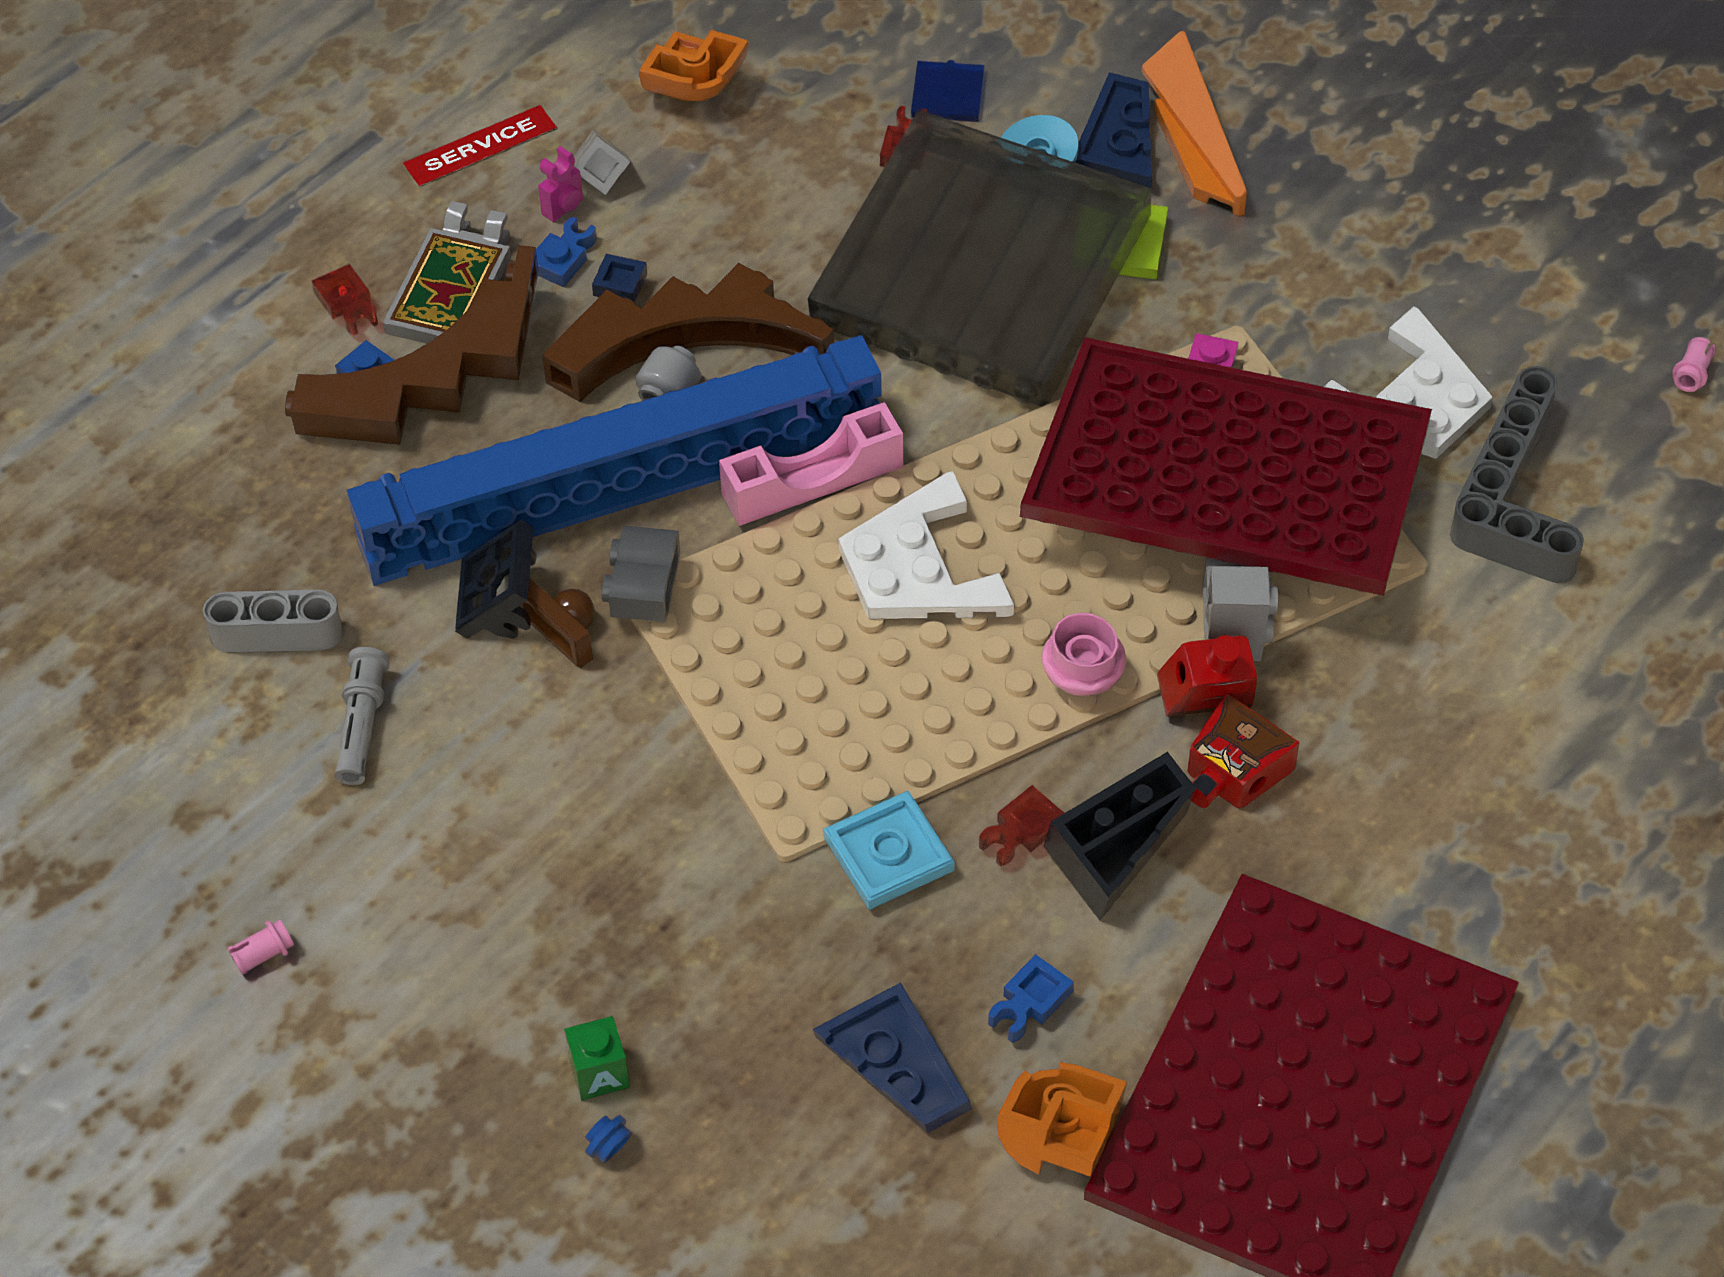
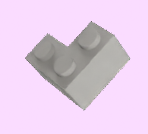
M1206 558L1202 585L1204 640L1215 639L1222 635L1232 637L1246 636L1249 640L1253 660L1261 661L1264 643H1272L1273 615L1277 614L1278 589L1277 586H1271L1268 567H1248Z

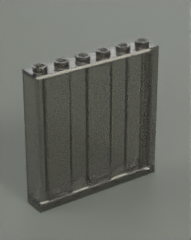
M918 110L807 298L809 316L824 321L829 327L834 329L835 333L854 338L862 335L868 347L874 346L894 353L902 360L916 361L933 367L944 375H955L972 381L980 388L994 389L1011 395L1022 403H1033L1043 407L1050 403L1151 216L1152 188Z

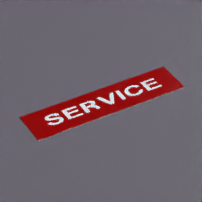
M538 105L405 161L402 164L417 185L421 186L556 129L557 126L542 106Z

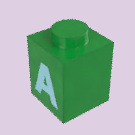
M613 1016L564 1029L569 1060L581 1101L630 1088L626 1057Z

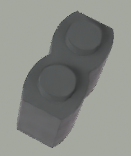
M624 526L620 539L612 540L610 566H614L612 575L605 574L602 585V601L609 602L610 617L666 622L679 564V531Z

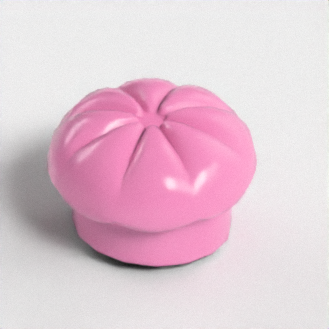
M1076 613L1066 616L1057 623L1052 636L1047 640L1043 648L1042 664L1047 677L1056 687L1072 695H1096L1109 690L1120 679L1126 667V652L1114 628L1105 619L1090 613Z

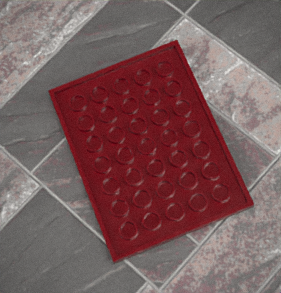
M1084 337L1022 498L1019 517L1170 549L1176 552L1207 557L1222 562H1230L1248 567H1268V572H1276L1314 582H1322L1384 596L1429 427L1432 409Z
M1242 873L1084 1190V1200L1265 1277H1393L1515 997L1519 982Z

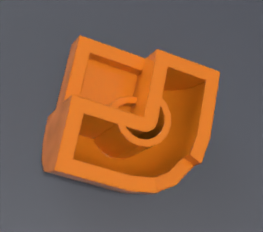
M710 30L705 39L674 31L665 46L656 44L639 69L641 86L646 91L679 101L705 102L719 94L731 82L746 59L749 42L748 40L715 30Z
M1059 1062L1058 1069L1040 1070L1033 1074L1024 1070L1014 1082L998 1113V1137L1006 1152L1021 1166L1037 1174L1040 1173L1046 1161L1091 1177L1099 1157L1102 1156L1113 1134L1122 1106L1127 1081L1080 1065Z

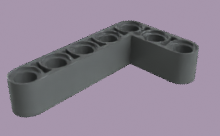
M1531 366L1519 373L1456 501L1450 537L1454 545L1463 551L1550 582L1561 583L1572 579L1576 574L1584 542L1582 533L1578 528L1569 523L1509 503L1549 420L1558 383L1552 371L1545 367Z

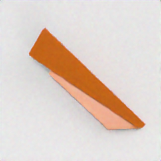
M1181 31L1142 65L1144 77L1159 96V99H1154V113L1192 197L1204 203L1213 198L1232 206L1234 215H1245L1246 187L1186 33Z

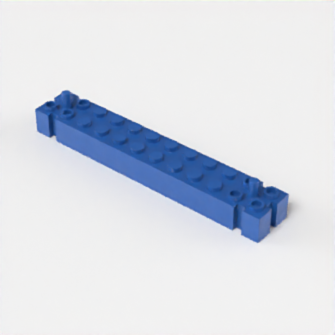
M862 335L836 341L829 345L826 353L820 355L816 347L810 346L805 348L802 353H796L781 360L753 366L747 370L721 378H713L704 383L681 390L669 391L661 396L626 404L621 408L594 416H586L571 423L551 429H543L534 434L507 442H499L493 446L464 455H456L447 460L424 467L409 469L399 474V482L396 481L393 474L386 473L381 475L377 481L366 482L360 486L347 489L349 505L355 521L354 528L358 546L373 586L408 576L407 568L424 564L425 569L428 570L460 560L520 520L533 526V537L721 480L719 460L758 446H762L766 452L777 457H792L809 452L833 435L844 416L880 404L877 398L882 396L881 371Z

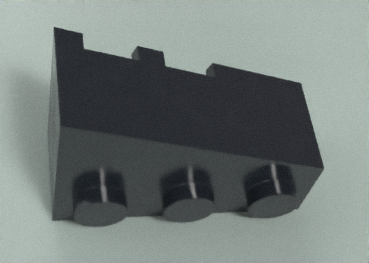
M1167 751L1050 822L1043 847L1099 921L1187 814L1196 787Z

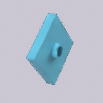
M909 791L823 829L825 841L868 910L949 874L955 869L953 858Z

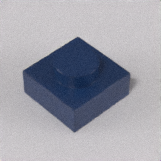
M605 254L592 283L593 296L600 297L608 290L621 298H628L635 303L648 274L647 263Z

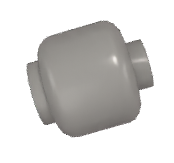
M674 346L673 348L658 347L653 350L636 376V385L639 389L638 395L640 399L644 401L664 395L669 391H677L699 384L701 373L695 364L696 358L694 355L681 346Z

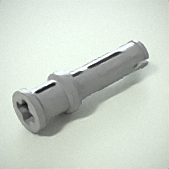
M358 647L352 649L348 656V665L351 668L349 682L343 686L342 697L347 705L334 776L335 779L338 778L340 783L346 785H359L365 781L366 762L375 710L380 707L384 700L385 692L381 688L383 673L389 669L390 658L382 650L376 648Z

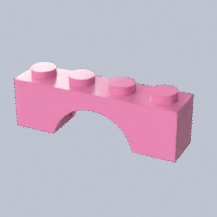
M883 402L844 416L839 427L829 439L804 454L792 457H777L766 452L762 446H758L719 460L722 496L738 525L747 524L903 468V432L886 403Z

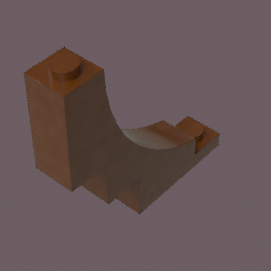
M518 245L515 262H508L506 281L488 279L476 300L452 326L414 352L389 363L359 371L325 375L298 374L295 390H288L285 401V414L287 417L292 418L295 433L298 435L400 445L408 407L460 412L467 375L519 380L539 272L536 247Z

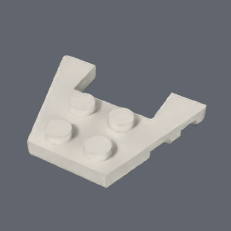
M1413 306L1389 328L1388 340L1416 357L1417 360L1381 391L1376 398L1432 409L1421 454L1436 459L1491 408L1493 397L1422 312ZM1331 380L1324 386L1350 392L1334 380Z
M953 471L945 473L838 539L840 554L868 619L927 618V613L954 612L956 618L973 617V612H996V617L1014 615V603L1000 573L954 585L926 523L967 512L966 498Z

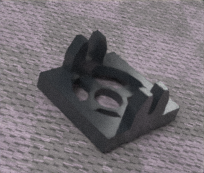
M520 520L462 558L455 624L456 633L468 639L482 629H486L497 636L514 639L518 636V628L524 630L531 628V618L520 605L528 601L530 566L536 564V553L532 549V525ZM495 568L493 578L485 586V581L488 574L491 572V570ZM509 574L508 589L496 596L498 587L501 585L504 577ZM479 593H482L481 607L478 608L477 596Z

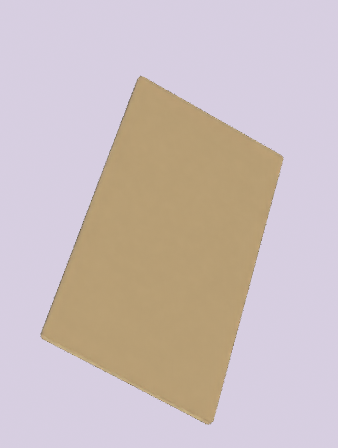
M1232 326L1211 335L1239 342L1233 368L1282 378L1241 326ZM1192 344L1168 354L1188 358ZM1061 399L903 465V468L870 479L679 560L666 622L631 619L779 861L789 862L826 845L827 842L824 839L823 833L824 828L901 793L909 791L916 803H919L1160 694L1157 672L1181 644L1188 641L1204 640L1202 585L1207 557L1176 552L1170 549L1019 517L1022 498ZM953 471L966 498L967 512L926 523L953 584L958 585L1000 573L1014 603V615L996 617V612H973V617L956 618L954 612L927 613V618L868 619L840 554L838 539L945 473ZM1401 530L1386 591L1423 575L1427 569V560L1403 530ZM1268 572L1269 578H1271V586H1277L1278 608L1277 614L1273 615L1272 643L1375 597L1377 594L1314 582L1276 572ZM1090 613L1105 619L1114 628L1117 637L1125 649V670L1116 684L1103 693L1088 696L1072 695L1056 687L1047 677L1042 664L1043 648L1047 640L1052 636L1057 623L1068 615Z

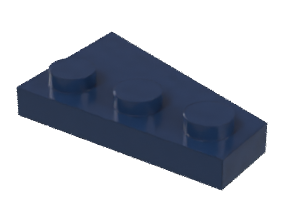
M1109 72L1079 140L1078 156L1071 169L1151 189L1149 82Z
M901 982L813 1029L815 1037L927 1133L972 1110L967 1095Z

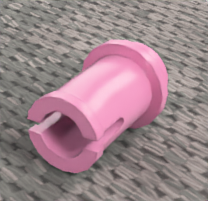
M1696 337L1688 343L1682 361H1679L1672 371L1674 383L1679 389L1686 392H1694L1706 384L1708 378L1707 369L1716 353L1715 345L1712 344L1705 354L1710 340Z
M268 920L265 922L266 928L233 946L227 947L242 975L279 953L283 956L288 955L287 949L294 946V943L281 920L273 924Z

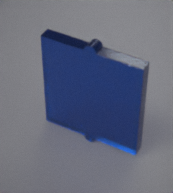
M948 60L947 63L917 61L911 118L939 119L943 123H947L949 120L979 122L984 65L955 63L953 60Z

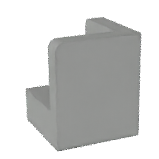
M594 129L574 155V167L580 170L581 177L605 195L631 162L625 152Z

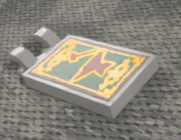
M451 201L445 215L443 230L430 228L383 321L385 333L429 343L452 326L467 311L482 291L488 279L501 280L511 259L510 246H506L510 238V230L504 229L508 220L507 213L491 210L485 223L484 234L481 235L469 232L471 223L464 220L468 212L467 204Z

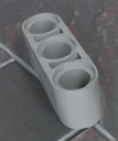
M325 590L221 592L211 596L203 607V615L211 643L222 652L326 650L337 645L343 636L337 601L331 593Z

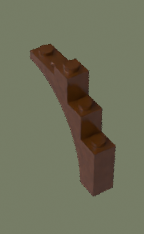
M737 263L708 294L704 293L699 287L687 284L672 276L642 308L638 307L632 300L621 298L606 290L542 354L546 384L581 402L595 388L614 375L647 360L651 352L658 347L673 348L674 346H681L688 349L715 345H741L765 348L794 355L802 353L807 347L814 346L822 355L826 353L829 345L834 343V329L829 327L824 321L812 318L793 308L788 302L774 298L773 280L760 271H754Z

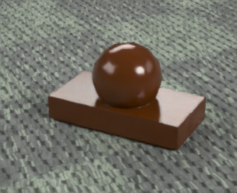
M529 578L528 601L521 604L520 607L527 611L531 618V625L577 667L582 668L593 660L590 632L587 630V627L593 621L595 614L594 603L587 593L579 589H566L557 593L554 598H551Z

